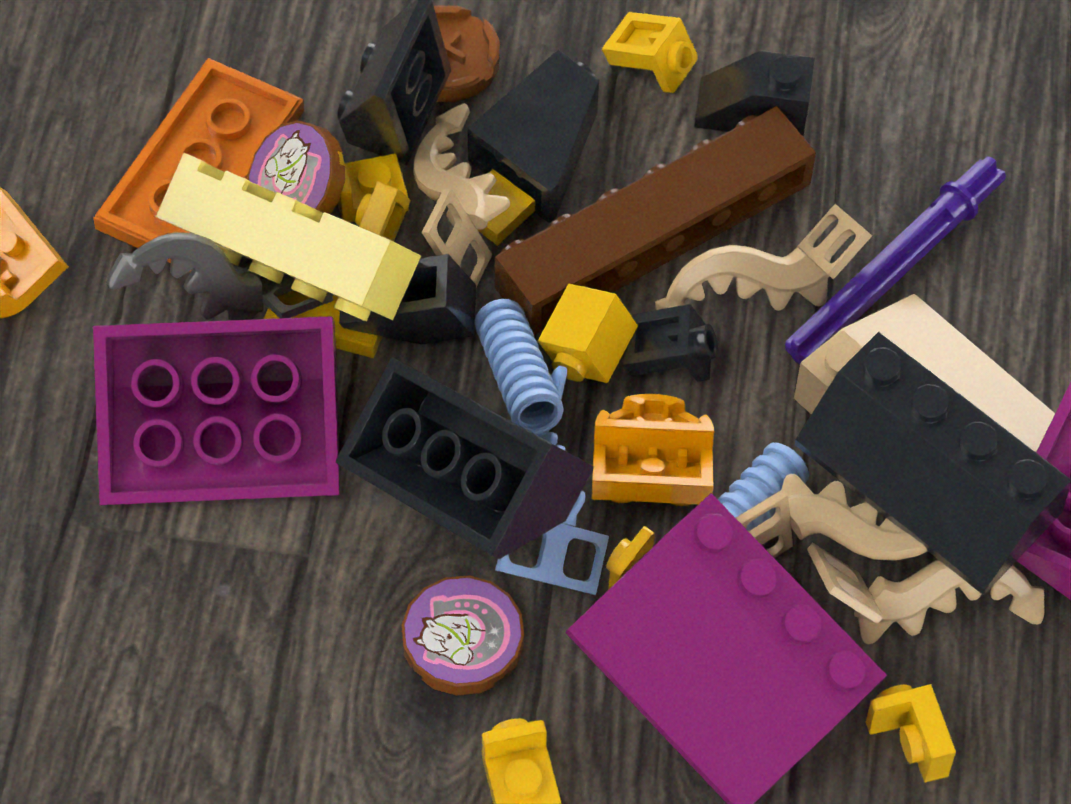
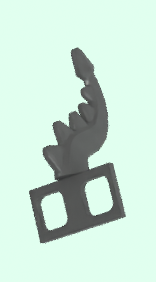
M174 232L161 235L145 243L132 254L120 252L106 279V285L110 289H118L139 282L143 267L146 265L155 274L161 273L167 260L171 259L170 274L174 278H180L192 270L184 283V289L189 294L206 292L201 308V315L205 319H212L227 310L229 320H253L258 312H263L264 303L279 318H291L333 301V295L327 292L323 303L310 298L295 305H285L277 297L293 291L291 287L295 278L284 274L280 284L269 279H259L255 273L248 270L252 260L240 263L238 266H232L224 251L211 239L194 233Z

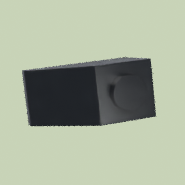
M758 51L701 77L694 128L729 132L746 117L751 115L759 116L777 106L804 137L815 58Z
M449 254L421 258L393 320L371 311L366 322L340 310L339 324L344 329L421 345L474 336L476 284Z

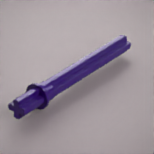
M989 156L984 160L980 159L956 182H946L940 188V196L917 219L786 340L785 349L792 356L793 360L800 365L804 359L838 331L854 323L963 220H972L978 214V205L1006 179L1005 172L997 168L996 160Z

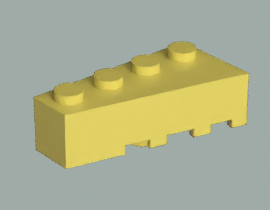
M186 153L182 155L156 215L157 218L183 230L211 239L224 251L230 263L236 266L239 265L242 256L252 260L249 271L278 284L281 283L284 274L293 277L295 280L291 289L323 303L327 292L337 296L338 300L334 308L366 322L371 311L388 319H394L421 255L385 237L328 213H322L281 193L272 192L229 171L223 172Z

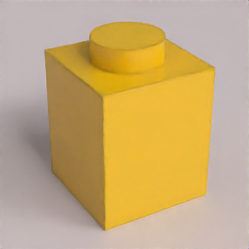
M568 283L538 342L553 361L552 367L554 370L558 366L567 368V379L581 382L584 378L608 383L638 325L617 294Z

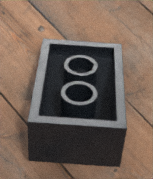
M432 0L413 1L384 26L376 43L370 42L360 63V72L362 74L355 89H348L343 95L337 112V119L348 144L380 156L395 153L398 162L408 165L452 71Z

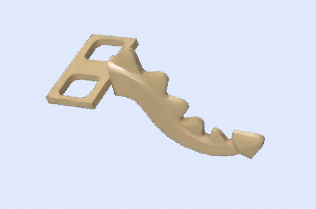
M461 104L436 117V125L429 131L418 147L414 158L413 173L418 188L429 198L437 202L422 231L423 236L436 256L449 254L460 267L461 260L469 244H471L477 253V264L470 278L477 287L492 256L491 251L477 229L486 228L488 221L510 207V201L505 196L488 195L496 182V178L492 173L469 179L471 173L469 163L463 162L452 167L457 160L455 154H440L453 147L454 143L451 139L447 138L448 134L460 132L468 118L470 109L466 104ZM447 206V218L454 228L446 244H444L437 232V225Z
M834 204L801 241L798 247L787 256H775L752 247L738 245L713 248L698 255L680 270L673 280L667 296L655 301L656 310L685 305L684 301L686 298L696 301L703 300L705 294L702 283L705 281L709 282L717 294H724L733 277L736 278V291L739 297L748 299L763 288L766 291L771 306L778 311L786 307L794 292L800 293L815 306H823L827 301L828 277L830 276L834 279L872 235ZM838 219L836 227L820 245L814 248L813 245L818 237L834 220ZM856 234L855 240L835 262L830 263L831 257L850 236Z
M796 474L786 475L782 489L736 517L746 528L751 521L770 509L776 508L775 514L770 519L749 531L761 545L776 536L779 537L778 542L767 550L774 558L793 547L791 528L800 540L809 535L821 533L852 552L873 560L896 561L916 557L927 552L926 547L904 532L887 518L880 526H877L878 511L867 502L850 508L847 505L844 486L839 481L831 482L819 494H814Z
M813 542L807 549L828 592L855 610L854 616L858 617L861 638L866 644L875 643L893 622H898L908 634L917 635L922 629L928 608L931 607L944 613H951L955 610L957 605L955 589L958 587L961 588L969 600H977L981 596L980 592L940 560L933 561L901 582L889 581L879 576L868 589L860 573ZM1012 565L992 586L991 597L994 600H1000L1012 594L1013 598L1009 610L1031 624H1041L1044 617V588L1041 586H1031L1022 572Z

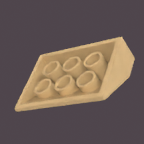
M916 294L908 296L842 328L800 363L794 399L810 414L818 405L838 371L879 331L1035 452L1055 415L1051 409Z

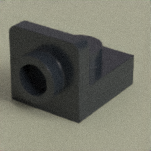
M691 304L631 314L638 327L624 352L623 366L632 376L686 367L697 382L710 380L711 359H714L717 355V339L712 326L705 324Z

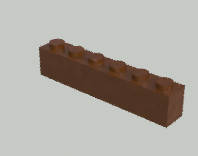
M777 106L759 116H748L740 121L733 130L714 140L706 139L699 142L688 154L667 165L658 164L648 170L641 179L622 189H611L601 195L594 204L575 214L562 215L554 220L547 229L526 240L518 239L508 244L500 254L495 256V289L503 299L513 300L523 308L533 334L536 335L544 330L568 283L613 293L811 185L816 151Z

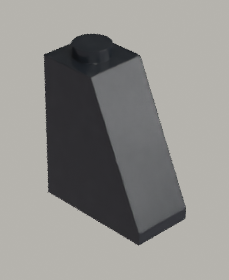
M557 50L467 128L468 161L484 174L494 169L535 199L534 212L550 223L558 215L598 112L599 79L595 77L588 66L581 62H574L560 50Z

